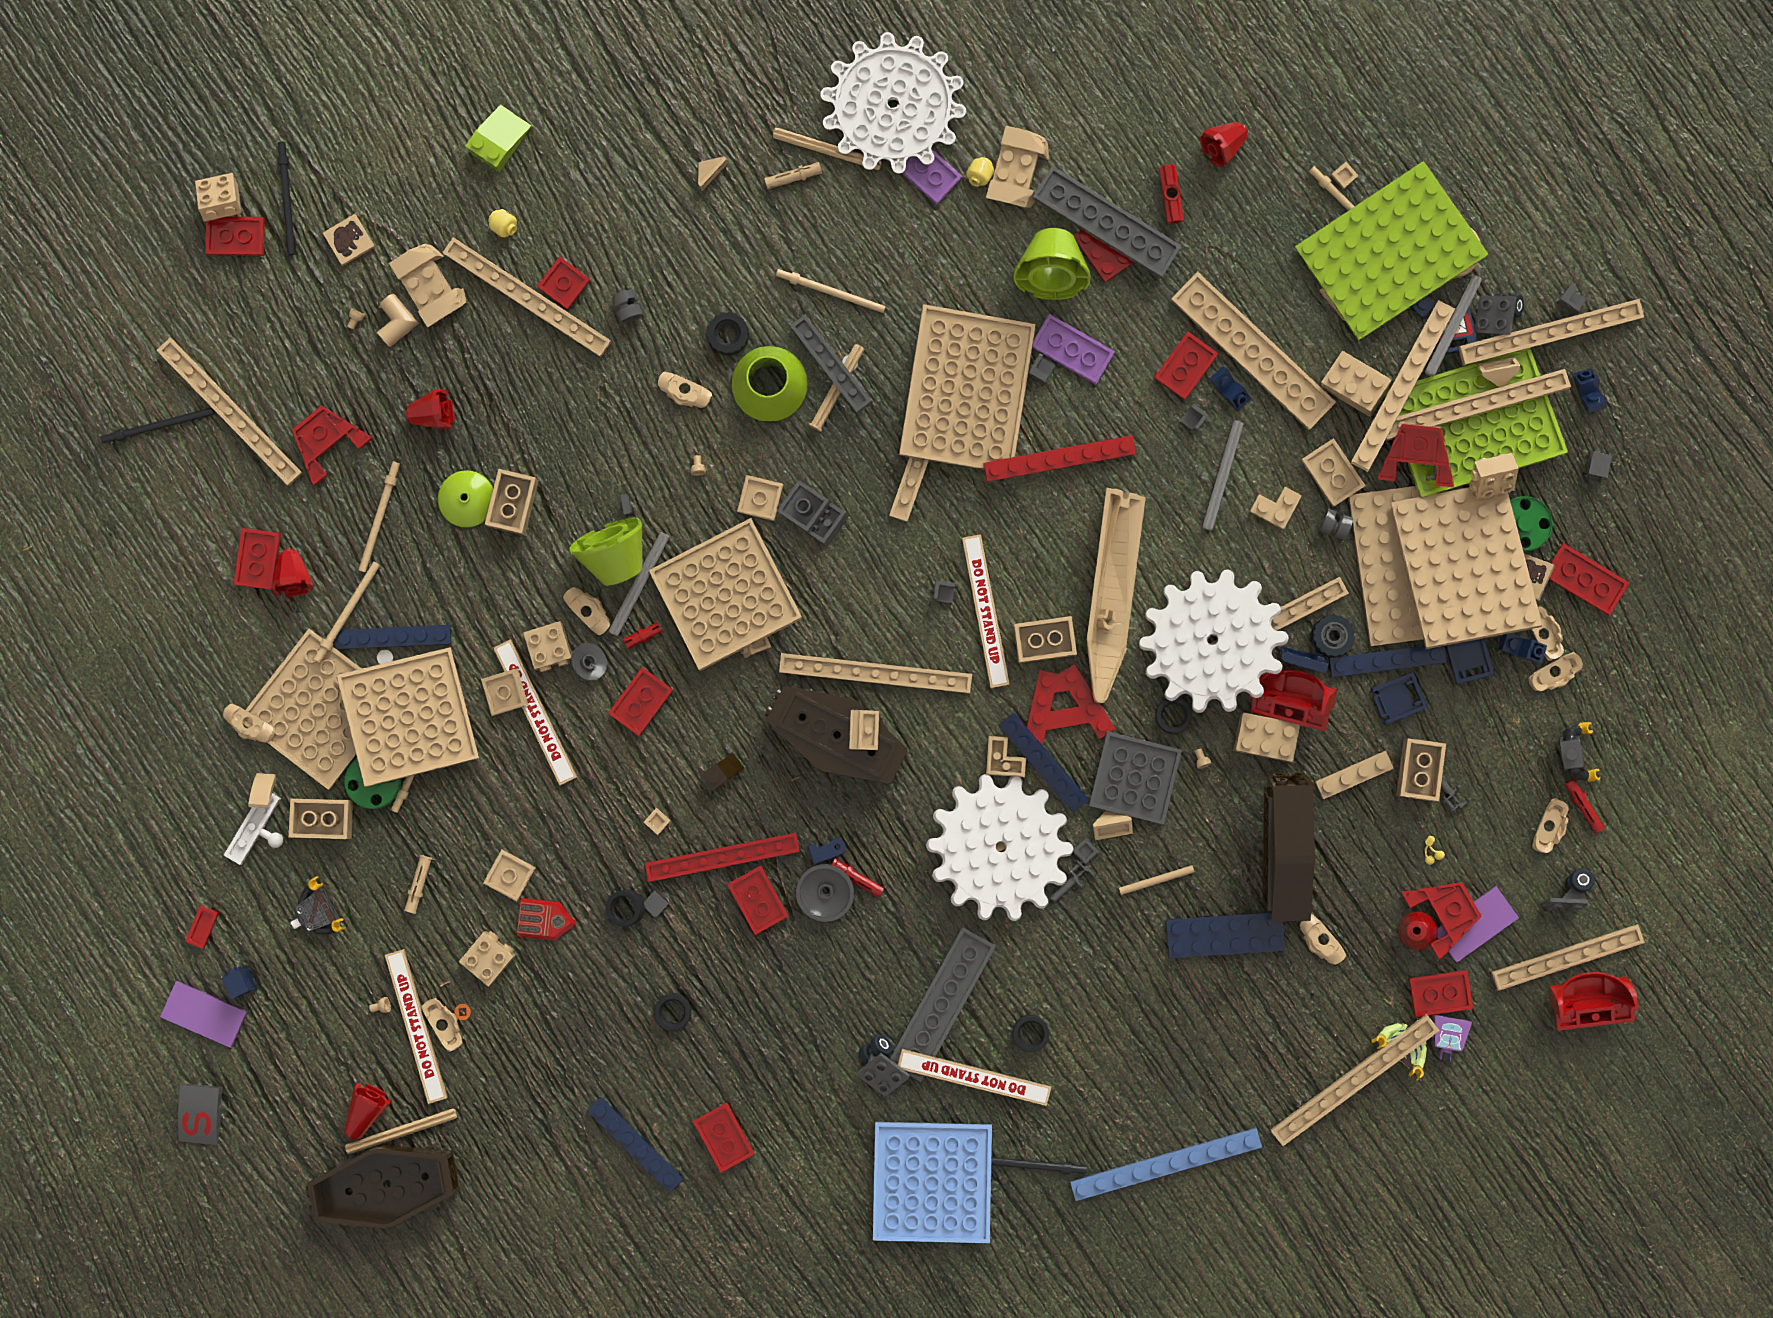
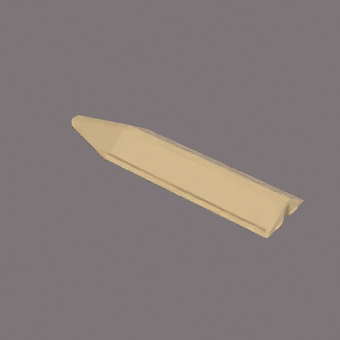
M1106 488L1087 634L1093 698L1097 703H1103L1107 700L1127 650L1128 630L1146 497L1134 493H1123L1122 490Z

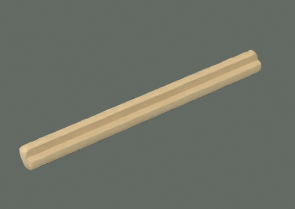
M775 128L773 131V138L863 166L864 154L855 151L842 154L839 152L838 146L780 128ZM882 160L878 161L874 168L875 170L880 169Z
M453 1108L346 1144L347 1154H352L456 1119V1110Z

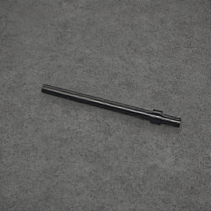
M278 142L279 157H277L281 173L288 255H295L288 176L289 157L286 154V142Z
M211 407L123 430V428L118 429L114 433L100 436L101 442L126 440V437L214 415V410Z
M991 1157V1165L1060 1171L1063 1174H1086L1087 1166L1071 1165L1069 1162L1059 1164Z

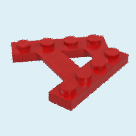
M1075 664L1059 674L1039 670L1027 728L1042 746L1046 730L1089 723L1100 739L1107 734V731L1111 732L1116 729L1100 703L1094 701L1093 692ZM1069 691L1078 707L1050 711L1054 693Z

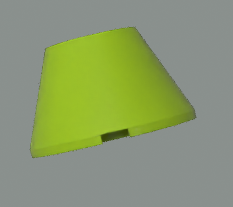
M1047 228L1037 232L1014 270V281L1023 292L1027 290L1033 293V297L1046 300H1062L1075 297L1080 290L1088 288L1091 279L1090 271L1074 236L1070 232L1059 228Z
M765 346L750 351L738 362L733 372L732 392L736 403L744 413L759 421L776 422L788 418L800 408L807 394V375L802 363L794 354L780 347ZM764 366H776L783 370L787 376L783 389L771 396H764L755 392L751 387V379L758 369Z
M626 518L604 525L605 529L596 533L592 530L577 539L570 546L569 550L603 585L609 586L624 582L642 570V522L639 518Z

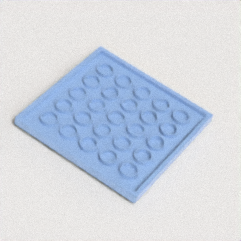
M875 1122L873 1240L990 1243L992 1124Z

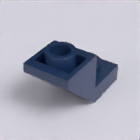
M1224 366L1209 378L1217 392L1237 412L1251 400L1245 388L1233 379L1228 369Z
M1588 369L1574 373L1573 378L1580 401L1587 412L1591 413L1607 408V402L1599 392V379L1593 370Z
M1508 633L1503 634L1498 650L1515 657L1542 664L1547 645L1533 639H1525Z

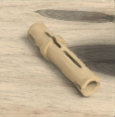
M817 162L804 167L801 165L797 169L764 178L767 189L770 190L794 181H804L811 176L822 174L820 164Z
M420 855L411 889L407 893L409 896L404 909L406 912L416 914L420 897L423 896L422 890L432 860L431 857Z

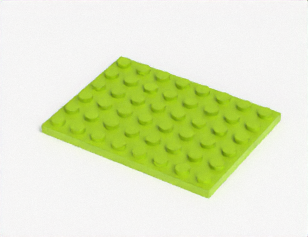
M1424 161L1295 246V249L1358 341L1488 256V252Z
M1530 348L1418 380L1398 416L1500 388L1482 376L1477 368L1478 363L1515 356L1520 364V370L1505 386L1538 377L1540 373ZM1548 395L1437 426L1442 427L1454 487L1435 486L1436 479L1426 481L1427 477L1436 474L1433 465L1425 464L1422 466L1418 463H1408L1419 496L1423 498L1468 485L1469 481L1472 480L1471 470L1474 468V462L1483 458L1488 459L1497 457L1500 454L1512 453L1520 469L1568 453Z

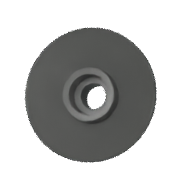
M583 643L574 649L571 656V664L574 672L580 678L593 681L599 679L605 673L607 659L604 652L597 645Z

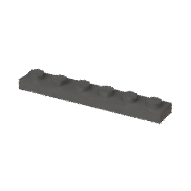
M803 315L790 325L857 414L873 403L806 315Z

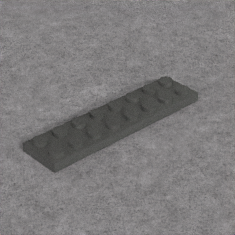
M1054 166L1050 168L1032 197L1039 204L1160 279L1181 248V245Z
M964 927L961 928L890 1057L891 1061L898 1064L901 1049L933 1057L937 1055L996 945ZM906 1071L911 1077L917 1079L920 1082H922L925 1076L922 1074Z

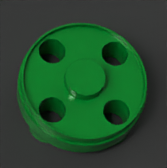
M1520 496L1511 499L1510 502L1519 537L1527 541V547H1522L1523 553L1541 547L1548 540L1552 531L1553 522L1549 509L1544 503L1533 497ZM1520 501L1527 503L1526 510L1521 509ZM1540 520L1546 522V529L1540 528Z
M357 758L347 769L345 788L349 797L357 805L367 809H380L388 806L396 799L401 789L403 778L397 779L394 782L389 781L365 787ZM354 780L359 783L356 791L351 789V783ZM376 795H380L382 798V802L379 805H376L373 801Z

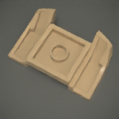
M1006 126L1001 141L1002 147L986 198L1031 208L1035 203V200L1032 199L1035 191L1030 190L1038 158L1041 157L1049 160L1048 143L1044 137L1031 131Z
M423 244L408 250L391 261L389 265L397 278L402 281L428 328L465 304L466 297L463 288L451 289L435 263L436 260L444 256L432 245Z

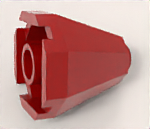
M1239 122L1209 128L1199 137L1202 151L1205 155L1207 153L1211 155L1212 158L1209 160L1212 164L1223 168L1230 162L1248 138V130L1244 124Z
M443 389L433 390L409 404L405 411L407 421L418 426L444 430L452 429L453 425L450 423L454 422L455 416L453 402L451 399L447 400L446 398L449 395L448 391Z
M291 548L283 550L278 556L272 580V591L275 595L281 596V593H285V597L306 595L309 593L308 589L314 590L313 580L299 552Z

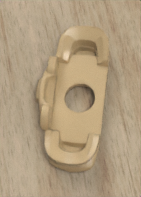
M663 372L658 380L660 390L667 393V396L678 405L689 407L694 405L704 408L710 402L712 393L709 390L681 376ZM682 384H688L690 391L683 394L680 392L679 387Z
M575 587L569 589L564 594L563 599L567 605L593 632L601 635L608 630L610 620L605 615L606 611L603 609L599 599ZM589 606L592 613L589 617L582 615V607Z
M1538 607L1542 626L1531 630L1536 641L1547 645L1544 656L1548 661H1552L1564 653L1561 644L1563 641L1561 628L1553 616H1548L1543 607ZM1540 629L1548 631L1547 639L1539 637Z
M1575 652L1564 655L1529 676V684L1535 691L1563 687L1570 679L1575 677L1574 674L1581 670L1583 666L1582 660ZM1553 666H1558L1560 669V673L1556 677L1550 675V669Z
M229 704L224 710V719L228 721L243 739L258 740L265 743L269 742L275 734V729L272 725L237 705ZM247 717L253 720V725L250 728H245L243 725V721Z
M1553 798L1546 807L1532 845L1533 849L1537 852L1549 853L1553 849L1554 844H1558L1565 835L1568 823L1566 815L1569 810L1565 802ZM1548 820H1551L1554 824L1551 831H1546L1544 828V824Z
M1311 914V921L1300 922V930L1305 935L1303 938L1312 953L1317 954L1321 959L1324 958L1328 963L1334 965L1344 960L1346 957L1345 951L1320 920ZM1320 934L1328 936L1329 941L1326 945L1319 943L1318 937Z
M436 998L426 1001L422 1005V1010L442 1045L448 1052L456 1050L462 1045L457 1016L447 1009L446 1006H443ZM440 1019H444L448 1023L444 1031H440L436 1027V1023Z

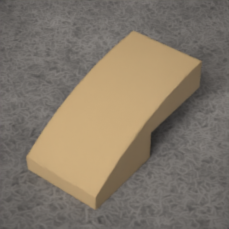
M256 774L249 797V807H269L272 800V790L276 783V774Z

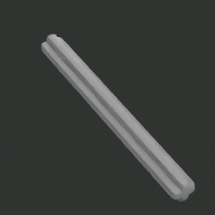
M1477 275L1472 276L1425 370L1427 375L1435 376L1482 281L1481 277Z
M1234 421L1202 526L1205 530L1211 531L1216 520L1243 428V423L1240 421Z
M659 533L642 566L641 572L638 573L617 613L609 633L615 636L619 635L650 576L649 570L654 568L669 540L667 534Z

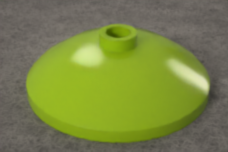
M468 470L456 472L450 475L440 487L438 493L439 509L450 523L458 527L470 528L478 526L486 521L493 486L487 478L477 472ZM467 494V500L463 501L461 499L462 495Z

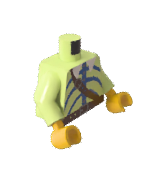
M1404 1023L1386 1026L1379 1033L1378 1037L1372 1039V1043L1378 1041L1379 1047L1377 1049H1380L1409 1026ZM1426 1041L1399 1060L1407 1068L1411 1069L1413 1067L1408 1075L1411 1077L1415 1073L1417 1081L1424 1074L1423 1067L1427 1052Z

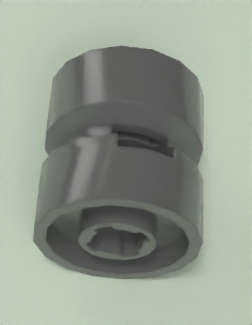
M634 289L619 292L611 297L614 307L619 309L617 315L620 323H629L643 316L640 304H636L638 298Z
M1328 508L1320 524L1319 532L1327 535L1333 533L1335 538L1345 541L1351 529L1353 517L1345 514L1340 516L1337 511Z

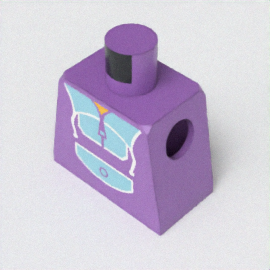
M1435 1014L1431 1015V1020L1440 1030L1431 1037V1044L1434 1047L1441 1048L1439 1059L1451 1061L1452 1050L1462 1052L1472 1022Z

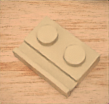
M851 710L849 749L878 750L879 711Z

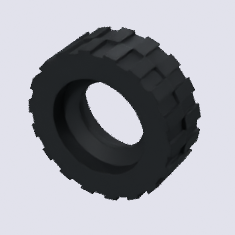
M722 312L714 316L715 318L711 319L707 327V338L710 346L717 353L719 352L724 356L736 355L744 350L749 339V330L744 319L732 312ZM724 325L734 326L737 330L735 341L731 343L721 341L719 338L720 328Z

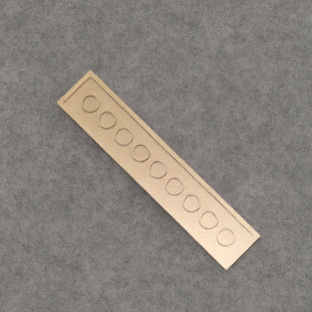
M1196 272L1171 298V301L1308 430L1336 403L1334 399L1199 272Z

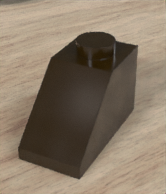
M732 753L701 776L710 789L715 791L745 768L734 753Z

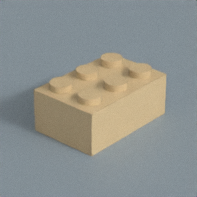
M1344 351L1340 353L1321 382L1322 389L1369 417L1372 416L1392 384L1390 378Z
M498 469L485 525L490 528L525 536L539 480L536 477Z
M1072 616L1013 625L1018 663L1077 655Z
M1240 713L1233 751L1289 763L1293 762L1300 725L1249 713Z
M1409 738L1403 739L1396 796L1434 802L1439 801L1446 750L1445 743Z
M290 799L289 837L351 839L353 801Z

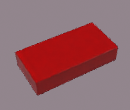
M200 906L185 942L205 949L219 912Z

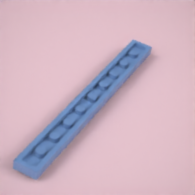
M1253 1128L1070 1181L1075 1201L1262 1148L1257 1128Z

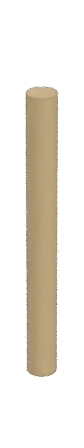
M1192 865L1120 887L1119 891L1121 895L1194 873V868Z

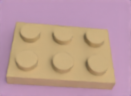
M1334 438L1301 459L1332 507L1366 486Z

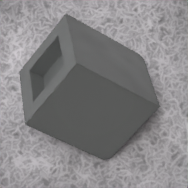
M1571 283L1556 303L1573 315H1576L1580 312L1586 299L1575 292L1578 287Z
M1040 353L1028 376L1045 385L1055 364L1044 359Z
M1193 404L1180 423L1196 433L1208 414Z
M1595 451L1589 453L1584 476L1598 480L1606 479L1612 456Z
M936 580L933 601L952 604L955 583Z

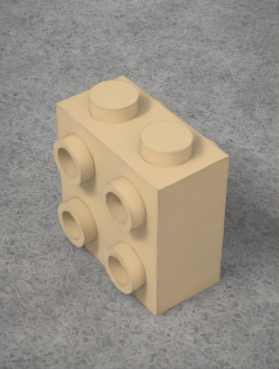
M233 173L195 181L198 209L204 222L241 214L239 189Z
M1500 454L1497 457L1483 458L1474 462V468L1471 470L1472 480L1469 481V486L1477 499L1489 498L1496 494H1506L1514 491L1519 468L1513 454Z
M561 621L523 632L535 670L545 672L551 670V666L556 664L559 667L570 664L569 660H571L572 652Z
M484 931L459 961L488 987L495 982L516 956L513 953L514 949L506 943L504 945L498 941L499 937L492 931L489 933Z

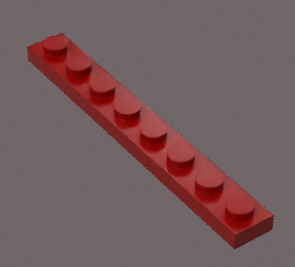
M1133 435L984 462L983 466L986 481L991 482L1136 454Z
M797 833L648 862L645 863L648 882L800 852Z

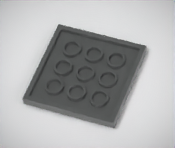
M1107 731L1089 806L1164 825L1182 750Z

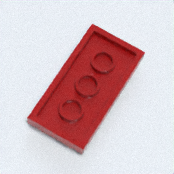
M1564 543L1560 545L1550 562L1555 567L1549 581L1608 616L1611 615L1630 583Z

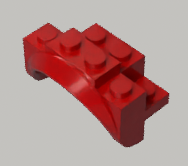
M1287 669L1282 670L1278 674L1266 672L1260 676L1259 682L1264 689V693L1259 698L1249 696V698H1253L1251 713L1321 731L1327 729L1329 713L1335 706L1338 689L1327 687L1317 677L1299 670Z
M1587 972L1576 975L1563 984L1549 986L1550 1004L1554 1009L1555 1028L1557 1031L1634 1022L1635 1010H1639L1635 988L1627 976L1615 977L1606 973Z

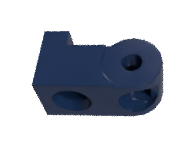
M839 838L833 839L830 844L817 848L816 843L809 845L815 864L842 854L846 848L845 842Z

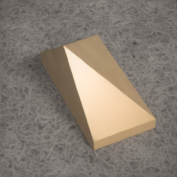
M724 156L699 162L698 185L702 191L728 164Z
M1514 356L1478 363L1477 368L1483 377L1498 387H1503L1520 370V364Z
M1105 811L1093 824L1095 840L1133 834L1132 819L1127 815Z

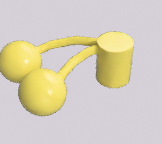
M1429 836L1425 841L1427 845L1425 848V862L1428 865L1433 864L1435 859L1442 860L1445 857L1443 851H1435L1431 847L1435 842L1433 836ZM1428 846L1435 852L1434 857L1427 856Z

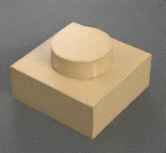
M1345 162L1331 176L1344 189L1358 177V174Z
M656 808L644 823L659 835L671 820Z

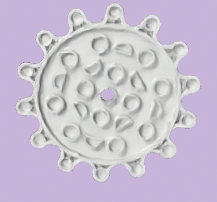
M886 32L882 34L881 43L877 49H869L862 41L855 42L852 48L855 60L851 64H845L841 61L832 63L831 70L839 78V83L835 87L822 89L820 93L824 101L831 102L835 106L834 113L824 118L823 126L828 130L840 129L843 132L844 137L838 144L840 153L848 154L854 149H859L863 152L864 158L862 163L865 169L872 170L876 167L879 160L887 159L891 162L892 170L900 174L905 171L906 161L912 156L918 157L925 165L931 164L934 161L931 147L935 142H942L946 145L953 144L956 136L949 130L948 122L953 118L964 117L966 108L961 104L953 102L951 98L954 91L962 88L963 79L960 76L947 77L943 74L942 69L948 62V55L945 52H938L931 57L925 56L922 52L924 42L921 37L914 36L907 46L900 47L895 43L893 34ZM893 99L897 100L899 105L895 108H890L888 102Z
M1231 570L1222 571L1218 581L1215 583L1207 582L1202 572L1195 571L1190 576L1191 585L1189 589L1180 591L1174 585H1167L1163 590L1168 600L1166 608L1162 610L1150 608L1145 613V618L1155 625V632L1151 636L1142 637L1139 641V647L1145 651H1152L1156 656L1155 662L1147 667L1146 675L1151 679L1160 676L1168 679L1169 685L1165 691V697L1169 701L1176 700L1182 694H1189L1193 700L1192 708L1197 713L1203 712L1207 707V703L1212 699L1219 700L1225 711L1232 712L1236 709V696L1240 692H1247L1254 698H1259L1263 695L1264 689L1259 682V678L1263 673L1278 674L1282 671V664L1273 658L1272 650L1276 646L1285 645L1288 642V635L1284 631L1274 630L1271 626L1272 620L1281 613V607L1277 603L1261 605L1258 602V595L1262 587L1257 581L1250 582L1245 588H1237L1234 585V574ZM1211 635L1218 637V642L1215 645L1208 643V638Z
M984 774L979 778V790L974 794L968 793L961 786L955 787L952 791V796L956 802L955 809L950 812L938 809L933 814L934 821L943 828L942 835L939 838H931L926 843V848L929 852L938 853L943 859L942 865L933 871V879L936 882L952 881L955 885V891L951 896V903L955 906H962L967 900H974L978 904V917L982 920H988L995 908L1002 907L1007 912L1010 920L1017 921L1022 915L1021 906L1026 901L1034 903L1037 908H1045L1048 905V898L1044 893L1045 886L1049 883L1060 886L1065 884L1067 880L1066 874L1057 867L1058 859L1070 856L1073 853L1072 844L1060 841L1057 837L1058 830L1067 823L1065 814H1048L1045 811V803L1049 799L1048 792L1044 789H1039L1033 795L1028 796L1024 794L1020 777L1011 776L1004 788H998L995 786L992 777ZM997 842H1003L1006 845L1004 852L996 850Z

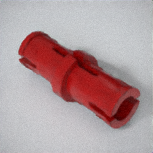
M658 622L644 629H638V632L623 638L626 643V647L630 649L641 642H648L647 639L663 632Z

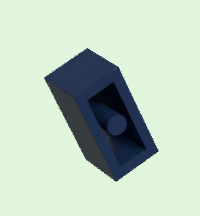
M235 967L226 971V976L221 978L231 999L241 997L258 989L248 968Z

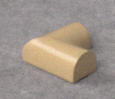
M395 294L387 296L380 303V307L389 316L391 321L377 333L391 347L419 323Z
M989 736L986 775L1025 777L1026 758L1007 757L1008 737Z

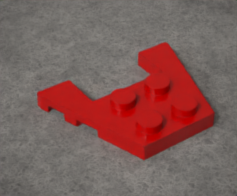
M320 406L292 429L311 482L315 486L328 476L317 459L347 435L360 450L373 439L370 435L323 406Z
M1401 424L1391 450L1378 475V480L1396 481L1399 461L1437 465L1435 486L1454 487L1442 427Z
M1463 882L1402 892V896L1410 909L1428 900L1448 934L1430 944L1438 960L1442 959L1482 917Z

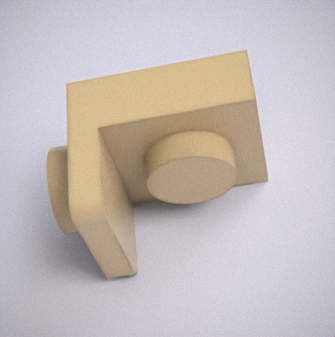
M766 637L740 652L744 655V658H748L753 654L769 649L771 645Z

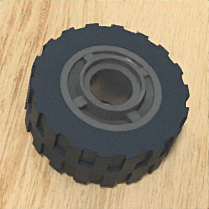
M1327 615L1316 622L1311 630L1310 639H1312V646L1322 656L1328 658L1339 657L1347 653L1354 645L1355 630H1353V625L1349 623L1347 618H1343L1341 615ZM1330 631L1336 633V641H1332L1329 638Z

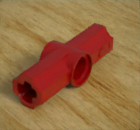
M1172 164L1159 167L1167 224H1178L1183 222L1184 218L1176 166ZM1174 191L1176 197L1170 198L1166 192Z

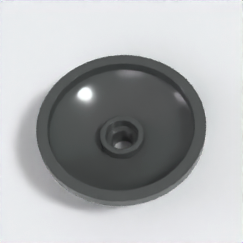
M820 864L809 868L803 873L797 884L796 898L802 911L812 919L822 922L834 921L841 918L850 909L854 899V887L851 879L842 869L829 864ZM828 887L830 892H824L823 888Z

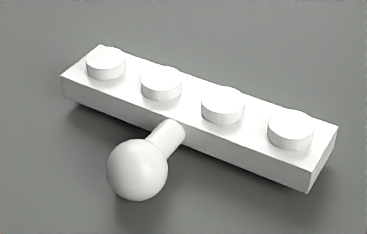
M272 793V800L268 808H251L224 856L242 865L259 835L267 839L268 844L273 848H278L283 844V836L281 834L270 833L264 829L280 802V797Z

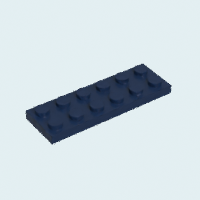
M1268 913L1166 919L1169 958L1285 951L1283 922H1272Z

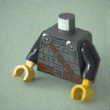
M1591 722L1579 723L1578 726L1565 729L1562 734L1563 737H1560L1565 774L1569 773V777L1573 780H1588L1589 782L1600 780L1596 776V772L1599 769L1585 771L1579 735L1591 734L1593 730L1588 729L1589 724H1592Z
M317 876L309 880L308 886L303 890L298 899V906L295 908L299 916L290 921L293 928L298 930L305 926L308 932L313 931L315 934L330 935L345 930L346 927L340 926V922L343 919L339 917L324 888H320L323 886V883L317 884Z

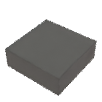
M627 494L621 495L624 515L626 517L632 516L633 511L630 497Z
M1086 837L1073 849V853L1085 865L1099 852Z
M656 891L644 902L645 909L655 918L669 904Z

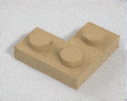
M1284 487L1275 503L1259 494L1249 512L1283 530L1302 495Z

